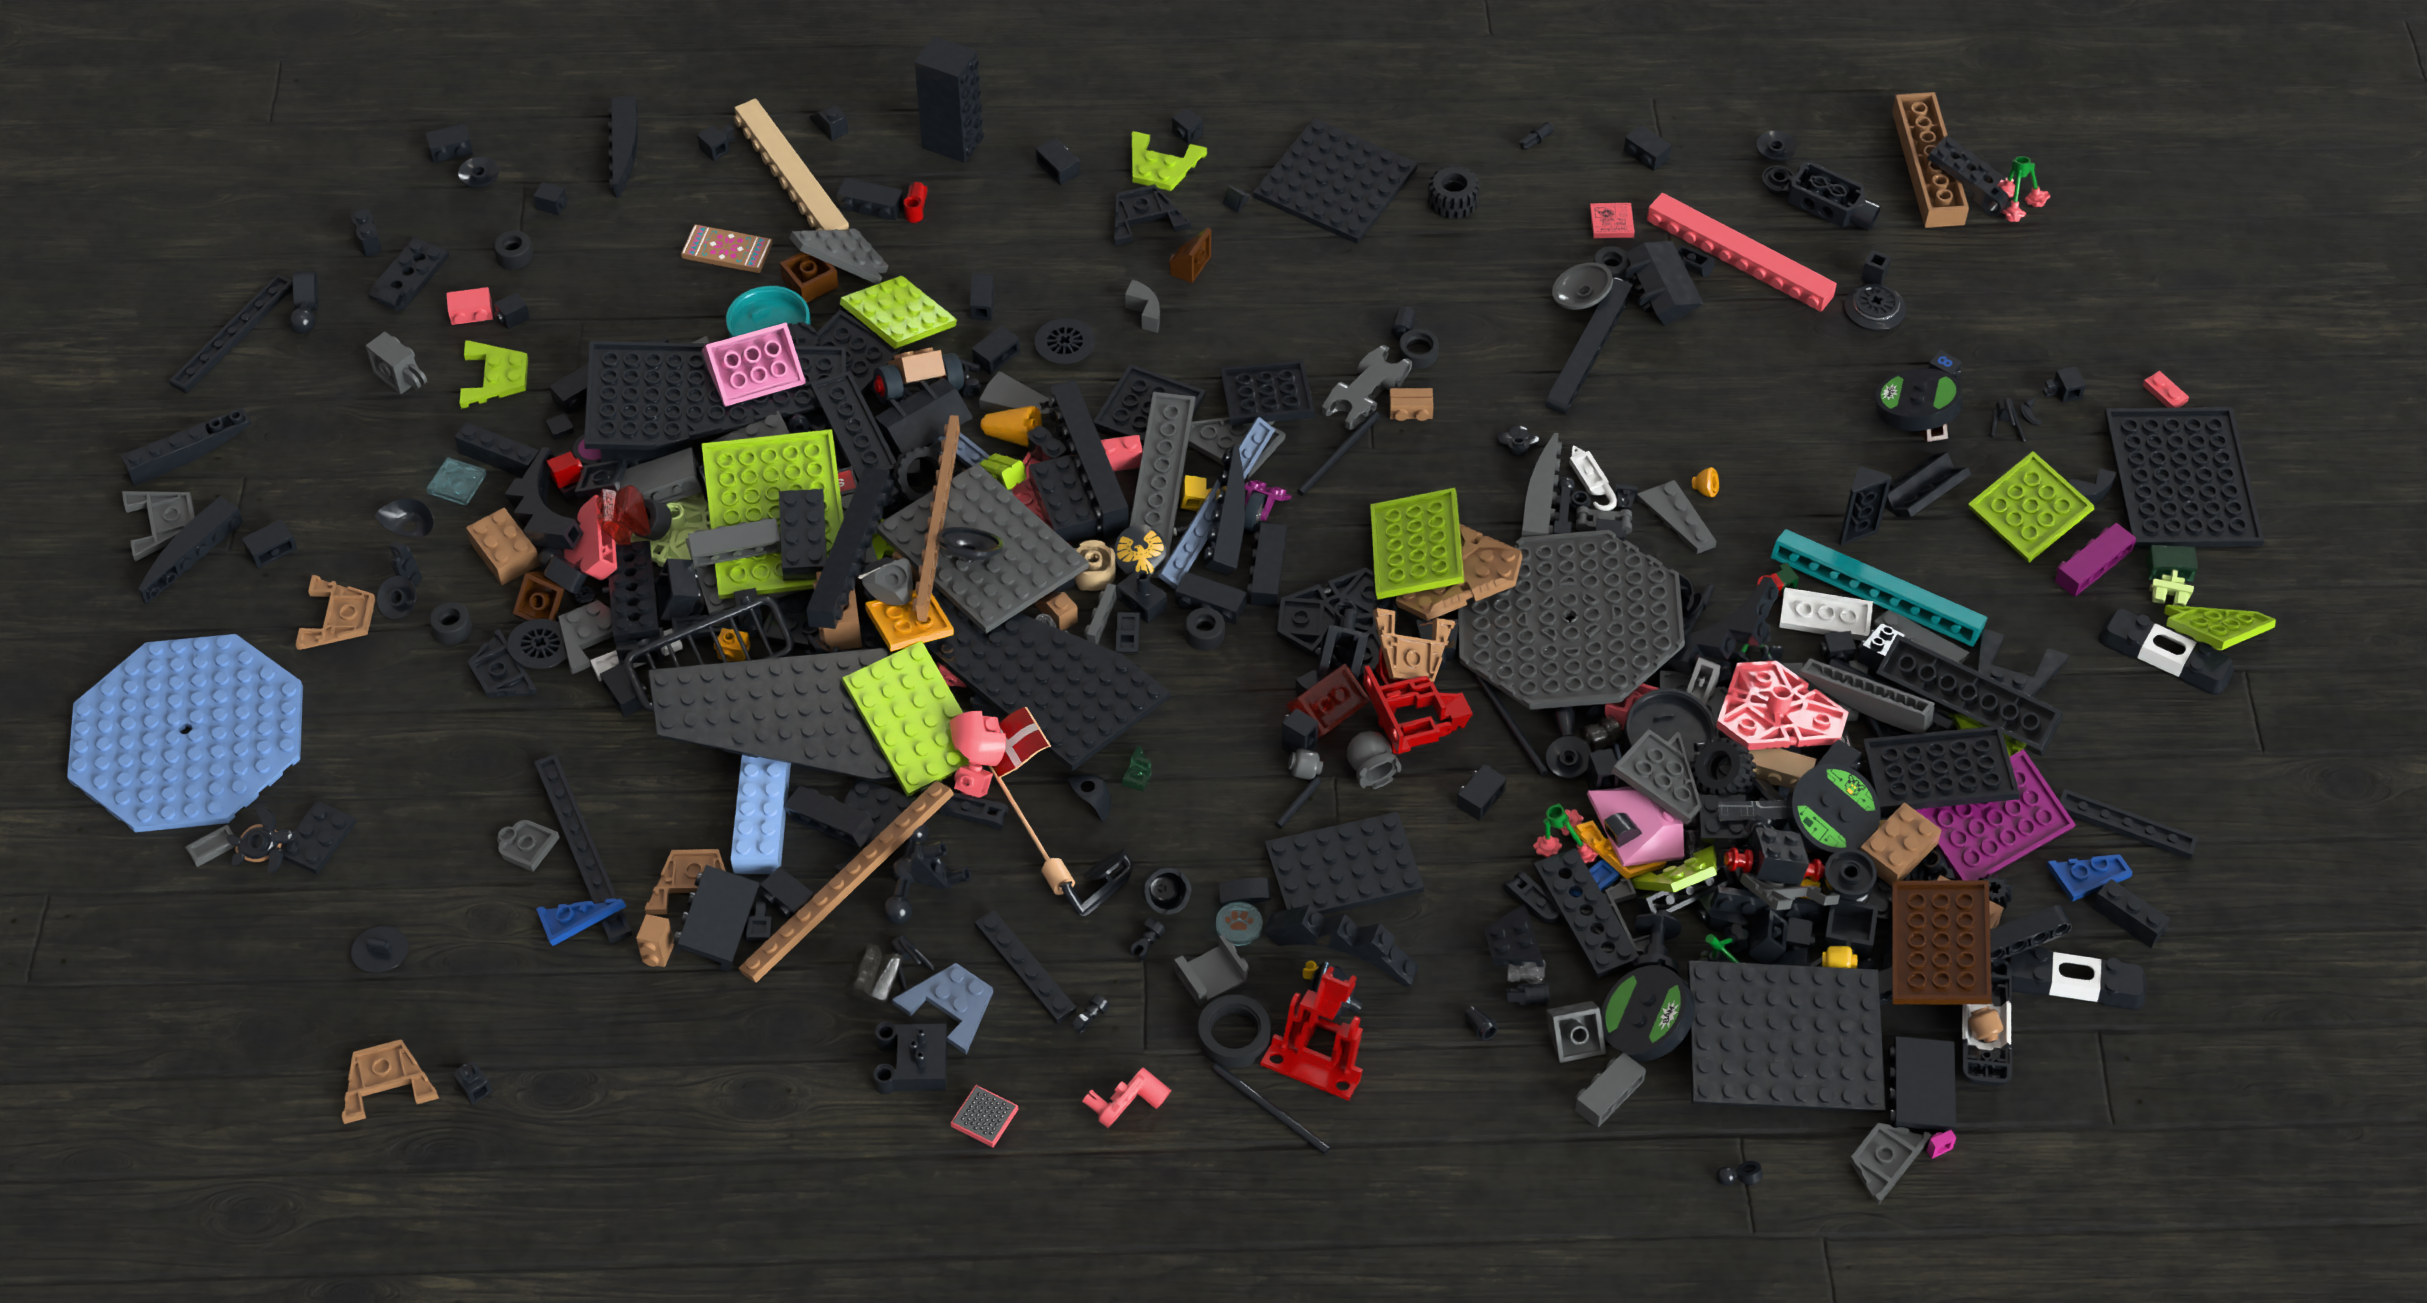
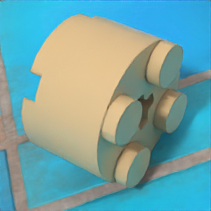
M1089 540L1081 543L1076 551L1089 562V568L1074 577L1077 587L1080 590L1089 591L1105 589L1108 583L1112 584L1116 576L1114 550L1099 540Z

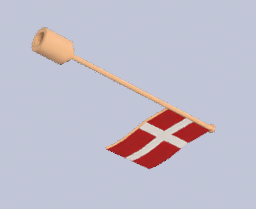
M1023 707L1011 713L999 723L1000 733H1005L1006 736L1005 751L997 766H988L1046 860L1042 867L1044 877L1054 893L1061 895L1064 893L1059 885L1072 881L1071 885L1073 887L1075 884L1074 879L1061 859L1049 858L1001 777L1021 767L1038 752L1051 747L1028 708Z

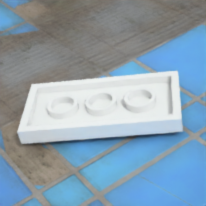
M1785 588L1779 627L1817 634L1851 631L1853 639L1866 641L1870 633L1873 601Z

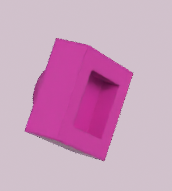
M1952 1130L1945 1133L1938 1132L1933 1135L1926 1150L1931 1159L1952 1150L1956 1136Z

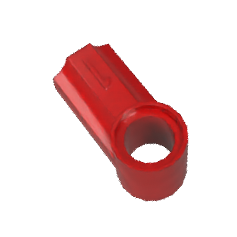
M914 182L913 185H910L907 198L904 200L905 219L911 223H917L923 219L927 186H924L921 182Z

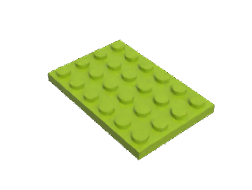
M1455 488L1370 504L1377 599L1464 583L1458 502Z
M922 641L842 678L843 685L906 796L920 791L921 788L926 787L930 783L955 774L964 765H969V759L959 749L955 750L949 723L957 715L963 714V711Z

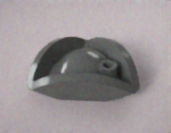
M906 558L896 560L863 577L862 583L867 591L881 602L890 605L906 604L910 602L913 594L910 562Z

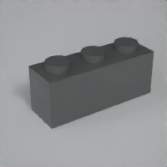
M1622 1053L1618 1058L1614 1057L1608 1063L1606 1070L1602 1074L1598 1073L1591 1081V1085L1587 1089L1583 1088L1575 1098L1577 1100L1575 1111L1598 1128L1644 1082L1646 1069L1625 1053Z

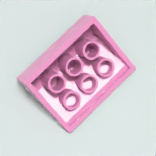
M787 323L705 345L702 349L707 368L724 407L806 384Z

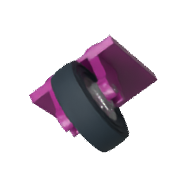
M1249 480L1248 483H1244L1245 490H1248L1245 497L1244 529L1255 532L1261 521L1267 520L1275 499L1279 501L1290 500L1292 495L1286 494V489L1280 487L1268 488L1266 487L1267 483L1262 481Z

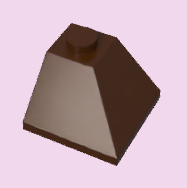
M1207 227L1181 246L1176 254L1170 257V275L1189 283L1194 282L1211 258V228Z
M543 572L525 573L513 614L528 621L533 619L555 620L564 588L547 578Z

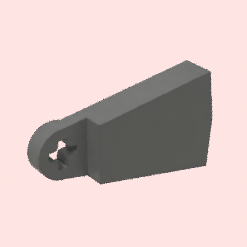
M1000 371L987 384L979 399L980 409L989 412L1036 406L1040 409L1042 419H1049V409H1052L1049 398Z

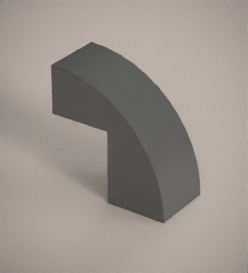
M1132 280L1125 293V306L1128 309L1143 312L1142 329L1158 333L1160 326L1158 299L1154 292L1146 285Z

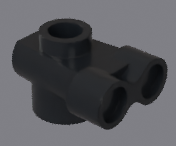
M1940 849L1931 850L1922 860L1928 869L1929 876L1926 878L1927 881H1937L1940 875L1955 881L1953 869L1948 867Z

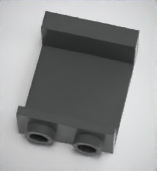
M1223 934L1219 936V946L1189 962L1185 960L1183 955L1174 959V972L1198 1006L1248 981L1249 966L1244 958L1240 959L1233 942L1228 941Z

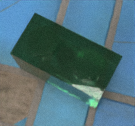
M2162 545L2150 547L2146 559L2149 580H2161L2163 574L2171 576L2172 570H2177V577L2193 582L2198 570L2195 547Z

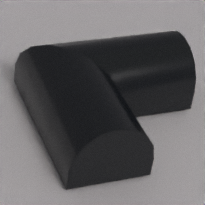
M1682 244L1676 248L1686 270L1702 277H1708L1714 268L1713 257Z

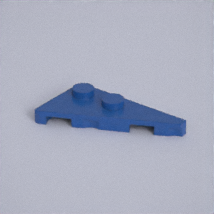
M612 898L606 899L605 903L594 904L592 901H586L571 905L560 904L558 908L545 909L544 907L536 909L549 942L554 946L626 907V904L622 899Z

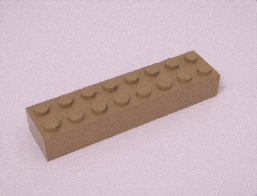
M1935 92L1896 95L1892 113L1924 227L1965 225L1969 207L1962 183L1927 159L1932 150L1947 135Z

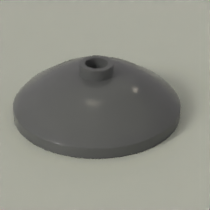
M1579 264L1566 270L1557 278L1553 285L1552 294L1556 303L1563 308L1572 310L1589 308L1606 297L1612 288L1613 276L1610 270L1602 264Z

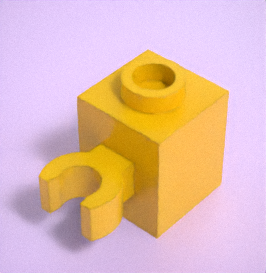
M1185 475L1180 492L1181 509L1194 511L1200 509L1211 489H1206V478Z

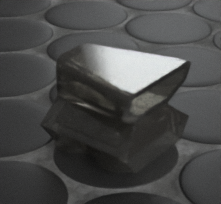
M866 944L859 948L852 963V970L847 979L844 994L851 998L864 999L878 1005L886 1003L903 955H882L879 946L873 944Z

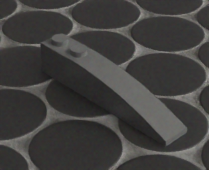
M1809 659L1800 670V675L1824 692L1879 721L1914 734L1925 733L1932 724L1934 702L1813 659Z

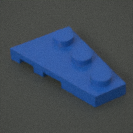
M2120 854L2092 857L2091 860L2078 861L2077 858L2068 859V862L2059 863L2054 860L2048 861L2046 865L2071 902L2101 890L2110 879L2118 883L2130 878L2133 873Z

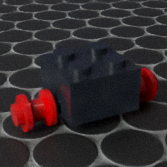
M1756 827L1749 845L1743 854L1738 853V849L1732 847L1729 852H1726L1724 857V864L1729 871H1735L1737 867H1740L1743 873H1749L1753 867L1755 877L1759 880L1801 885L1805 876L1810 877L1812 882H1818L1824 875V865L1821 863V860L1814 859L1812 863H1809L1801 835L1793 831L1787 832Z

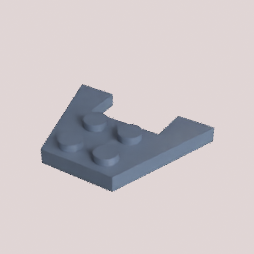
M955 963L892 999V1004L907 1015L912 1016L925 1000L960 1023L947 1037V1041L964 1054H967L993 994V987Z

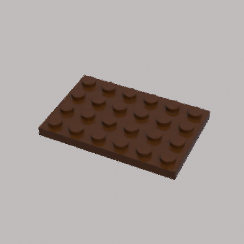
M1989 880L1892 881L1893 1004L1992 1005Z

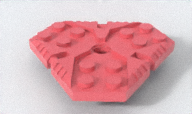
M1777 661L1737 663L1716 728L1748 750L1789 748V746L1793 745L1795 747L1833 745L1837 739L1841 740L1849 712L1817 689L1809 691L1807 689L1809 684Z

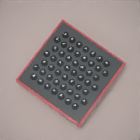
M976 1085L951 1121V1127L994 1147L1018 1111V1105Z

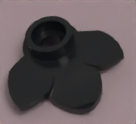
M1523 425L1512 426L1510 432L1497 433L1499 443L1508 446L1511 454L1516 456L1525 455L1529 447L1537 445L1540 440L1539 435L1529 434L1527 427Z

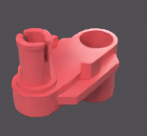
M1143 1067L1128 1085L1122 1081L1116 1087V1092L1110 1098L1113 1101L1112 1103H1107L1093 1090L1085 1096L1082 1102L1099 1115L1098 1121L1109 1128L1137 1095L1157 1109L1170 1094L1171 1089Z

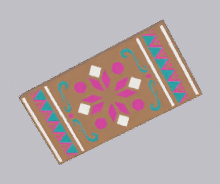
M694 224L681 255L682 259L760 273L773 243L772 239Z

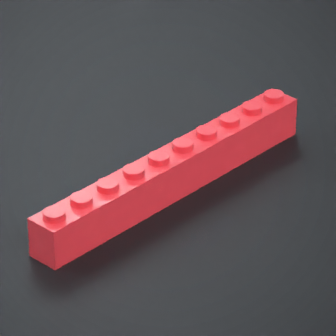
M1661 193L1649 206L1648 222L1820 312L1834 297L1837 285L1834 281L1664 193Z

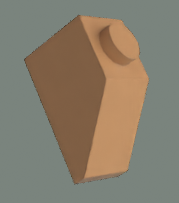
M1052 591L1034 602L1036 607L1055 628L1064 631L1078 622L1077 605L1065 592Z

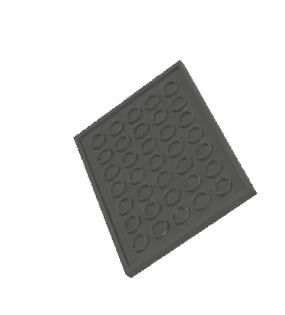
M978 463L952 478L943 529L968 527L984 530L998 536L1003 541V549L993 557L980 561L964 562L960 558L952 556L940 546L933 585L985 633H988L1089 568V562ZM933 491L882 521L877 527L876 533L903 558L908 559L917 571H919V566L923 565L922 549H926L924 543L925 533H929L927 521L928 517H932L930 504L931 501H935Z

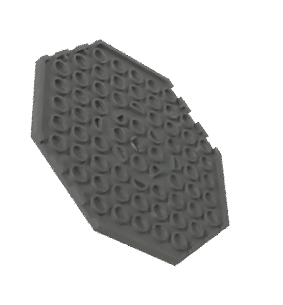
M1610 530L1521 537L1515 542L1516 545L1514 546V548L1521 550L1522 553L1516 586L1478 601L1470 598L1466 600V606L1458 608L1460 663L1530 710L1620 703L1685 646L1679 573L1662 566V562L1648 554L1646 556L1641 553L1639 548L1630 542L1620 540ZM1568 616L1575 617L1571 622L1565 619Z

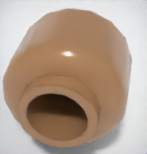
M1987 1006L1970 1012L1972 1016L1968 1018V1024L1974 1039H1984L1985 1043L1999 1039L1997 1034L2001 1033L2004 1027L1997 1010L1990 1009Z

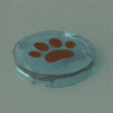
M1232 902L1224 906L1217 914L1216 930L1218 935L1223 934L1228 941H1232L1236 946L1247 945L1261 934L1263 924L1261 914L1257 908L1249 903Z

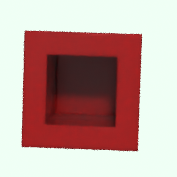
M571 451L547 460L551 477L558 489L579 481L580 471L583 470L580 459H575Z

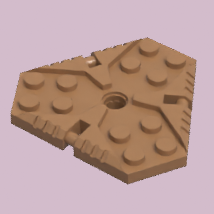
M1459 523L1464 583L1398 595L1396 603L1399 608L1428 621L1466 606V600L1470 598L1478 601L1516 586L1522 561L1521 550L1489 536L1483 537L1482 533Z

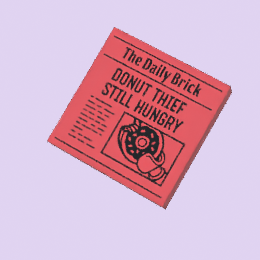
M1631 203L1590 204L1593 238H1634L1635 232Z

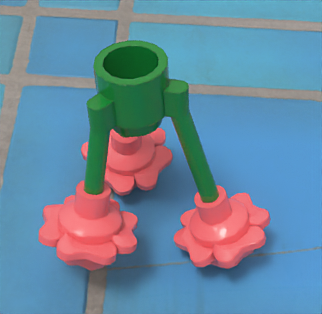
M2020 156L2012 160L2009 176L2005 181L2001 180L1997 185L2009 197H2013L2011 206L2001 211L2005 215V220L2011 222H2018L2021 217L2026 215V212L2019 208L2018 195L2021 178L2026 177L2029 172L2033 187L2031 188L2032 192L2025 198L2027 204H2031L2033 207H2042L2046 200L2050 198L2048 191H2041L2040 187L2037 186L2034 171L2035 163H2031V159L2028 157ZM2014 173H2015V175L2017 176V177H2016V184H2015V185H2014V183H2013L2014 180L2012 179L2013 176H2014Z
M1561 804L1549 807L1546 812L1547 818L1543 820L1545 835L1538 837L1537 842L1533 845L1536 853L1549 858L1552 855H1557L1558 851L1562 848L1559 838L1550 835V826L1562 830L1565 836L1569 835V833L1572 835L1577 843V851L1586 865L1594 862L1598 854L1584 841H1581L1574 830L1576 825L1582 824L1583 816L1579 815L1576 809L1564 811Z

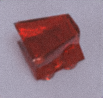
M628 485L618 491L602 489L596 502L600 509L597 519L603 531L619 545H631L632 532L642 536L651 534L642 494L634 486Z

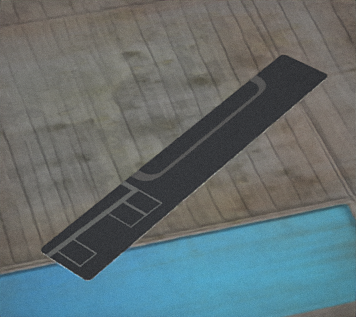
M1787 800L1719 802V820H1748L1749 817L1755 818L1758 814L1763 818L1787 819Z

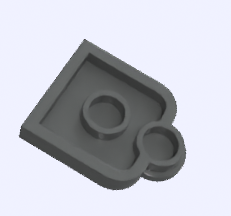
M521 820L513 827H504L499 831L497 837L498 850L504 860L534 872L560 837L558 832L529 820Z

